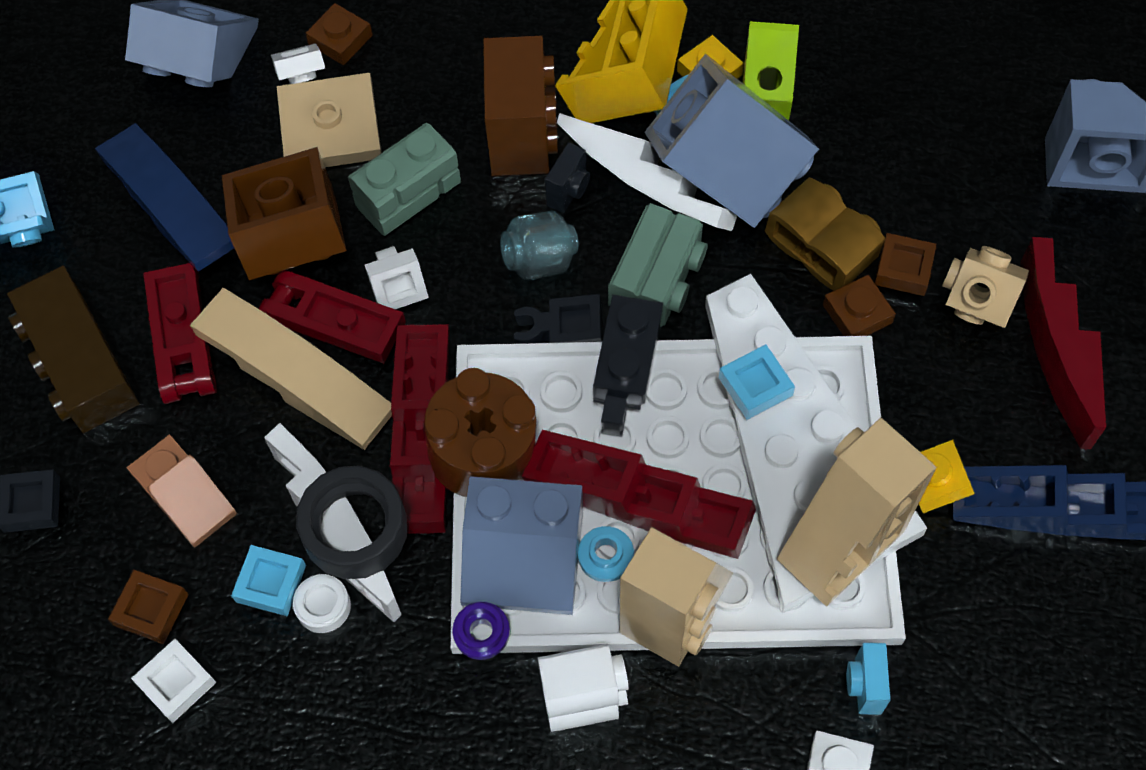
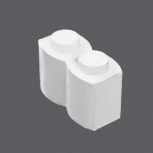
M604 644L538 657L551 732L619 719L618 706L628 705L626 690H629L622 654L611 656L609 645Z

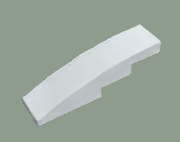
M559 114L557 124L585 149L592 158L625 183L672 210L717 228L733 230L737 215L727 208L694 198L698 187L676 171L658 166L659 155L651 142Z
M279 423L264 438L274 458L295 476L286 487L295 505L298 506L305 489L320 475L326 473V471L317 459ZM346 497L335 501L324 511L320 519V533L323 540L332 549L340 552L357 551L372 544ZM384 570L367 578L346 579L393 622L402 615Z

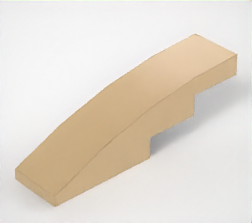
M225 288L220 290L190 325L197 337L233 357L240 369L280 392L287 404L364 450L392 416L391 403L353 373L301 336Z

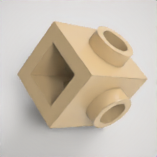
M982 246L981 250L978 251L970 248L964 261L954 258L945 278L943 287L952 290L946 305L955 308L954 314L965 321L981 325L986 320L1005 328L1026 282L1029 270L1011 264L1012 257L998 249ZM977 283H983L989 288H982Z

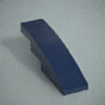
M136 123L95 148L104 164L122 181L130 196L151 217L157 229L198 272L234 249L228 235L226 223L182 171Z
M1066 465L964 467L975 494L953 502V519L959 522L1065 536L1146 540V482H1126L1125 473L1067 474Z

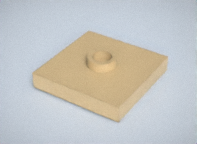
M370 73L277 86L284 157L318 147L324 166L331 167L370 161L382 153Z

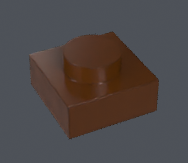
M336 3L306 32L309 45L317 44L322 53L342 65H345L373 36L370 23Z
M887 233L881 252L875 285L925 296L937 244Z
M869 274L826 294L823 301L824 308L843 336L870 335L892 324L896 315Z
M133 570L108 620L115 627L164 644L188 597V593L181 586Z

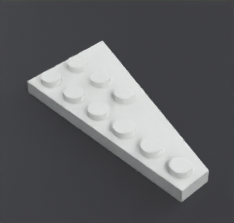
M749 274L707 295L705 307L718 359L721 361L722 367L766 344L795 385L792 397L746 420L727 391L730 407L734 411L738 427V439L756 511L760 515L766 539L765 547L769 563L773 567L778 587L777 595L781 611L784 613L815 595L777 560V557L826 478L827 472L837 460V457L833 454L836 447L857 426L756 280ZM916 511L905 532L873 563L925 534L927 527Z

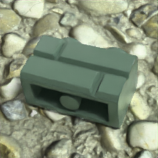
M428 123L423 124L348 176L355 205L384 236L437 200L441 193H446L461 183L460 172L457 168L459 166L457 153Z
M651 203L646 205L608 285V306H610L612 294L663 302L660 327L665 326L671 310L680 313L690 287L684 281L689 270L695 272L700 270L708 247L707 243L701 242L703 224H701L700 220L680 213L675 215L671 210Z

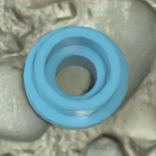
M602 526L589 531L582 538L578 548V560L582 570L590 578L600 582H612L620 579L634 556V548L630 538L623 531L610 526ZM602 545H610L617 553L613 558L605 560L599 558L595 552Z

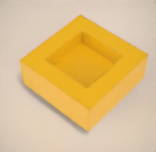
M713 35L680 57L677 62V72L684 77L687 74L689 75L701 58L707 54L735 78L743 75L744 63Z
M953 440L921 452L937 467L919 502L923 513L975 494Z

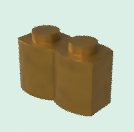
M808 178L769 213L765 229L769 238L782 251L792 258L801 261L815 278L834 291L851 283L879 257L885 241V237L874 219L847 208L843 203L841 195L835 188L828 184H822L813 178Z

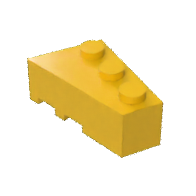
M683 0L608 1L597 19L601 26L591 43L582 42L576 52L580 58L578 64L570 76L561 75L555 85L576 119L595 123L640 113H649L664 108L667 104L688 10Z

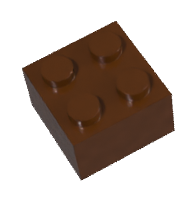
M543 36L484 38L485 125L492 176L548 174L549 154H558L554 56H544Z
M318 147L222 175L228 235L249 280L266 275H275L282 270L312 261L325 260L332 255L347 251L335 192Z

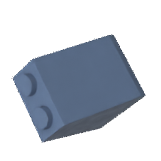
M707 54L701 58L645 131L646 136L662 162L754 228L762 218H767L769 213L780 204L782 194L793 180L799 179L807 173L813 163L815 153L819 150L805 133Z

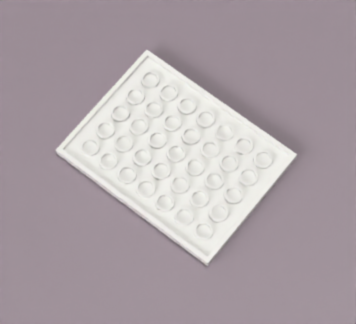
M872 336L795 337L856 426L863 432L869 429L881 417ZM714 339L657 341L645 404L641 405V410L628 408L622 437L601 433L603 424L601 423L604 404L593 402V383L602 342L457 345L456 377L465 369L479 368L487 373L498 374L512 380L533 401L536 415L535 444L543 429L642 454L646 465L697 477L702 488L745 498L754 502L738 439V427L734 411L730 407L727 390L718 378L722 363L718 359ZM454 493L450 648L452 654H463L455 644L452 628L456 616L466 607L461 606L460 595L462 531L467 497ZM583 507L580 542L589 531L602 526H610L623 531L630 538L635 554L649 532ZM755 511L738 559L680 542L733 572L732 577L715 604L716 610L710 621L713 627L701 649L862 646L863 643L902 645L906 639L896 551L871 564L827 607L816 596H813L782 613L777 595L778 587L773 567L769 563L765 547L766 539L760 515L757 511ZM602 545L595 553L599 558L607 560L613 558L617 552L610 545ZM579 560L573 615L501 609L508 619L510 636L507 645L500 653L568 652L604 644L609 645L610 651L649 650L619 633L620 579L612 582L596 581L585 574L579 564ZM485 624L478 625L472 630L471 636L479 641L485 640L490 637L492 628Z

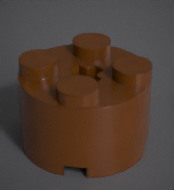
M468 368L463 370L458 377L448 381L438 389L431 398L426 410L425 434L428 458L439 482L450 491L467 497L470 476L523 481L522 474L532 457L535 447L536 415L533 401L520 386L501 375L487 373L479 368Z

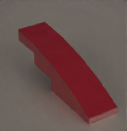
M1032 237L1020 262V267L1029 270L1023 286V294L1036 355L1054 401L1080 449H1092L1106 429L1101 334L1099 331L1079 330L1076 284L1055 283L1053 238Z
M449 324L397 325L391 400L393 432L390 468L392 483L397 489L407 515V534L446 532L447 488L436 478L428 458L425 414L433 395L449 381Z
M543 429L535 444L532 457L522 474L524 481L582 485L583 507L647 531L652 527L676 541L736 559L740 556L756 511L752 500L702 488L697 477L646 465L642 454Z

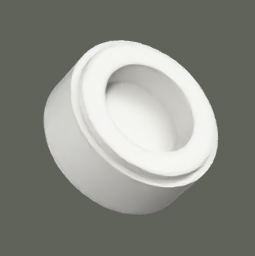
M318 574L307 578L298 586L293 596V609L300 623L305 628L316 633H327L339 628L346 621L350 613L351 601L345 586L340 580L331 575Z

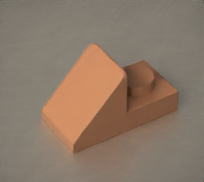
M170 434L127 467L132 476L194 548L237 514L192 455H187Z

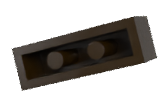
M64 265L7 293L16 310L8 318L23 343L31 340L35 351L27 354L40 379L45 381L50 378L56 390L47 395L62 421L72 418L84 434L140 404L84 297Z

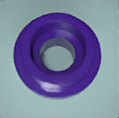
M476 602L466 606L458 613L453 623L452 634L457 648L464 655L472 659L485 660L496 656L505 648L510 636V626L505 613L499 607L487 602ZM481 624L490 626L492 633L489 638L479 641L471 636L472 630L476 626Z

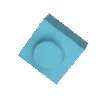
M766 344L719 369L718 378L746 420L792 397L794 394L795 385Z
M251 545L231 596L236 603L288 616L293 603L294 593L301 582L306 564L302 558Z
M863 643L855 657V661H848L847 691L849 696H857L858 714L881 715L890 702L886 643Z

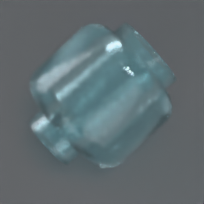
M545 211L513 218L508 225L507 231L502 233L500 240L501 253L505 265L510 271L515 270L516 274L524 280L566 272L571 265L573 254L578 251V236L575 228L571 224L567 225L564 218L555 211Z

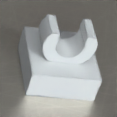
M392 246L375 252L377 261L365 264L377 303L398 309L429 298L413 248L397 253L395 247Z

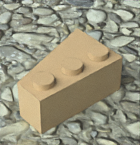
M881 417L865 432L859 427L853 429L836 447L833 454L837 457V460L827 472L826 478L777 557V560L826 607L905 532L937 468Z
M651 527L620 577L619 633L679 667L687 652L696 656L707 640L713 627L710 621L716 610L715 604L732 577L733 572Z

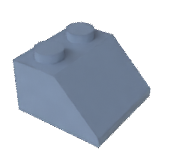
M155 0L133 3L130 9L125 60L142 64L143 71L148 74L170 76L172 72L185 76L187 84L199 87H213L214 82L233 76L258 28L259 19L187 0Z
M1070 79L1045 137L1047 186L1146 193V102L1120 82H1104L1096 79Z
M470 476L462 531L461 606H468L476 602H487L496 605L500 609L573 615L578 569V548L583 519L582 485Z

